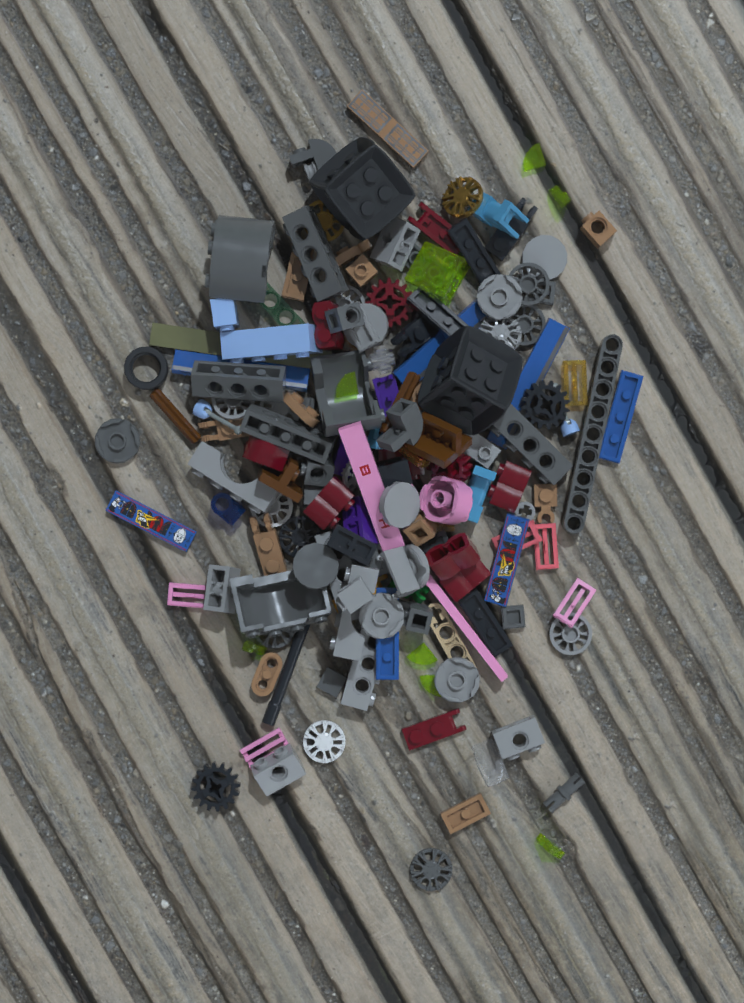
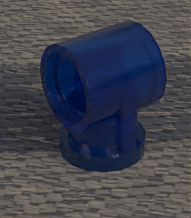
M228 493L216 494L211 500L213 512L219 515L231 527L246 511ZM220 498H226L229 502V507L225 511L217 507V501Z

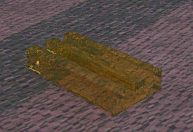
M586 360L563 361V390L568 393L564 396L565 400H569L568 365H572L573 401L565 404V406H587ZM577 365H581L582 401H578Z

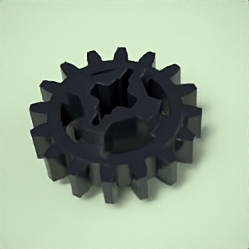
M540 380V386L532 383L533 390L525 389L527 397H521L520 399L525 402V405L521 406L520 409L527 412L523 416L525 418L530 417L529 422L532 425L537 422L538 429H541L543 424H545L546 429H550L551 423L556 427L559 426L557 420L565 421L566 418L563 416V413L570 411L568 408H565V404L570 403V400L564 399V396L568 394L567 391L560 392L562 385L558 384L556 387H553V381H549L548 385H545V381ZM542 389L551 390L555 394L552 396L545 395ZM535 395V404L533 407H530L531 399ZM542 398L544 401H550L548 411L547 409L540 408L543 404ZM560 402V408L558 413L556 414L555 407L556 404ZM539 413L545 414L548 420H541L535 415Z
M213 761L212 767L204 764V771L198 769L196 773L199 777H193L192 779L196 785L191 787V791H197L193 798L201 799L200 807L207 804L208 811H210L212 806L215 807L216 812H219L222 805L225 809H228V802L234 804L236 801L233 795L239 796L240 791L236 790V788L241 786V782H235V779L239 776L238 773L232 775L233 767L225 769V762L217 766L216 761ZM215 772L223 773L226 776H218ZM206 776L207 785L201 789L202 779ZM213 782H215V784H221L219 791H217L216 788H211ZM231 784V792L226 796L225 788ZM207 797H214L217 801L210 800Z

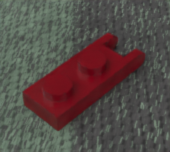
M420 202L418 206L425 212L418 221L411 216L408 217L407 221L420 229L423 234L455 258L459 251L446 232L452 225L423 202Z
M459 708L401 728L409 751L466 730L465 725L456 727L452 717L460 713Z

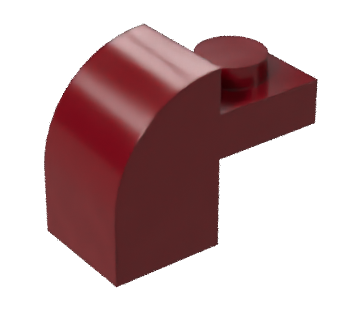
M250 436L249 440L245 443L242 457L282 472L290 450Z

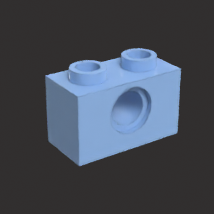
M210 299L213 324L217 331H235V328L240 327L236 300Z

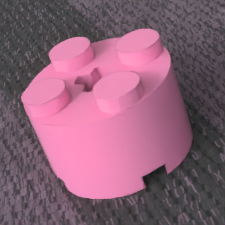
M435 476L421 489L419 495L420 509L423 510L426 515L425 517L430 521L447 525L465 522L468 520L472 508L473 491L471 487L460 480L445 476Z

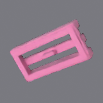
M577 578L553 614V617L559 619L563 624H567L572 629L595 594L596 589ZM577 586H582L564 616L561 615L560 612ZM588 590L590 593L570 621L567 618L584 592Z
M169 582L167 605L204 607V603L172 601L173 596L205 599V594L173 592V588L206 590V585Z
M280 727L241 748L240 752L251 769L250 765L255 763L251 759L283 742V746L289 743ZM276 734L279 735L280 738L249 755L247 753L248 750Z

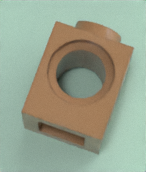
M600 211L595 214L590 212L581 220L583 225L580 230L597 249L617 232ZM591 224H601L602 233H594L591 229Z
M363 254L346 268V273L360 289L378 275V271Z

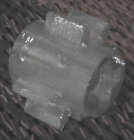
M384 345L374 347L373 353L369 354L372 370H378L380 375L390 373L391 366H395V357L392 349L387 350Z

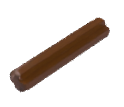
M408 372L392 406L401 398L410 400L420 380L418 374ZM387 415L385 423H382L380 428L382 433H385L392 427Z
M157 388L152 391L150 398L191 444L197 443L201 435L160 389Z

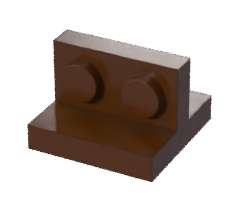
M424 411L422 413L423 429L421 436L414 446L407 444V450L445 469L472 445V437L462 433V429Z
M289 454L283 471H279L278 474L263 465L259 469L258 480L297 503H299L303 496L302 488L293 483L300 472L298 470V460Z

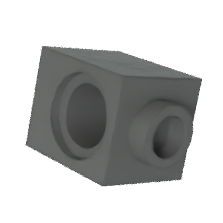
M359 302L324 311L330 334L365 324L364 314Z
M305 457L304 462H300L299 476H302L304 484L325 487L333 478L335 469L333 458L330 457L325 464ZM314 468H320V469H321V470H320L319 472H317V473H312V472H311Z

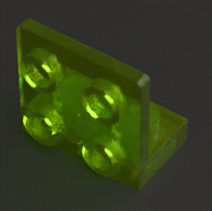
M426 241L404 279L407 283L436 295L448 307L469 268L465 258Z

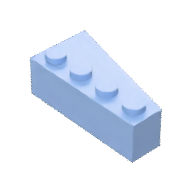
M309 323L220 332L222 360H230V363H244V359H252V362L266 361V357H274V360L288 359L287 356L296 355V358L310 357L309 354L323 353V350L319 349L315 342L314 333L317 325Z

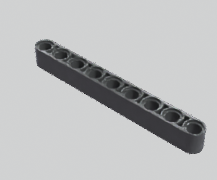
M615 334L604 337L599 345L562 519L563 529L569 533L581 532L586 521L623 347L622 339ZM608 339L616 342L617 348L615 351H609L606 348V341ZM604 361L609 362L612 366L609 374L601 370V364ZM598 384H604L607 387L605 396L597 394L596 387ZM594 406H599L602 409V416L600 418L592 416L591 410ZM589 428L596 429L598 433L597 439L594 441L587 438L586 434ZM585 450H589L593 454V459L590 463L582 460V453ZM581 472L588 475V482L585 485H580L577 481V476ZM577 494L581 495L584 499L583 505L578 508L572 503L573 497ZM571 517H576L579 521L578 527L574 530H571L567 525Z

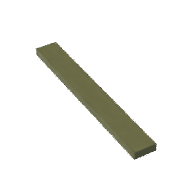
M152 322L150 346L222 356L220 332ZM323 350V353L309 355L310 357L332 354V351ZM296 355L287 356L288 359L274 360V357H266V361H263L311 369L310 357L296 358Z

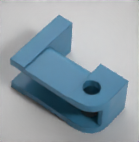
M484 192L480 207L472 214L484 224L502 230L516 239L520 235L508 225L512 217L525 223L529 222V219L512 202L505 199L500 204L492 196Z
M473 465L467 484L473 491V503L468 520L478 523L490 483L495 480L497 473Z

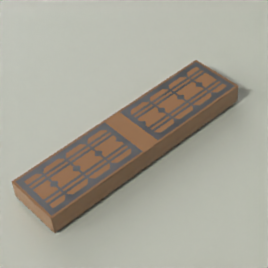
M361 90L347 105V108L413 169L428 154L429 150L365 91Z

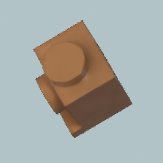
M424 512L418 513L416 519L409 526L403 528V532L415 546H420L435 537L439 524L438 522L428 520Z

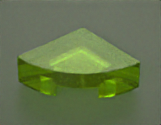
M540 143L532 146L526 153L523 160L524 172L546 166Z
M555 185L549 189V192L561 208L570 202L571 198L566 192L562 193L559 186Z
M355 371L345 374L340 379L335 389L336 398L359 394Z
M248 640L244 641L242 650L245 652H254L259 655H264L267 649L263 645Z
M424 642L406 656L410 661L419 665H429L438 660Z
M435 674L419 675L423 687L429 693L442 697L435 686Z
M540 833L537 836L536 841L547 852L558 859L564 856L565 852L545 835Z

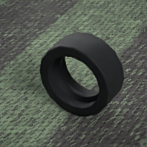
M149 346L139 347L131 351L124 363V374L127 380L134 387L142 390H153L161 386L169 372L165 356L157 349ZM143 355L153 356L160 366L158 376L150 382L140 381L133 372L134 362Z

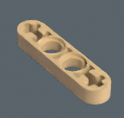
M437 602L427 605L430 608H440L439 616L441 620L445 617L447 619V622L440 623L435 628L433 624L438 622L433 616L430 625L447 657L452 658L450 654L451 649L454 646H460L463 649L462 658L468 657L469 661L475 665L444 607ZM444 626H449L452 629V636L448 639L441 638L439 634L440 629Z

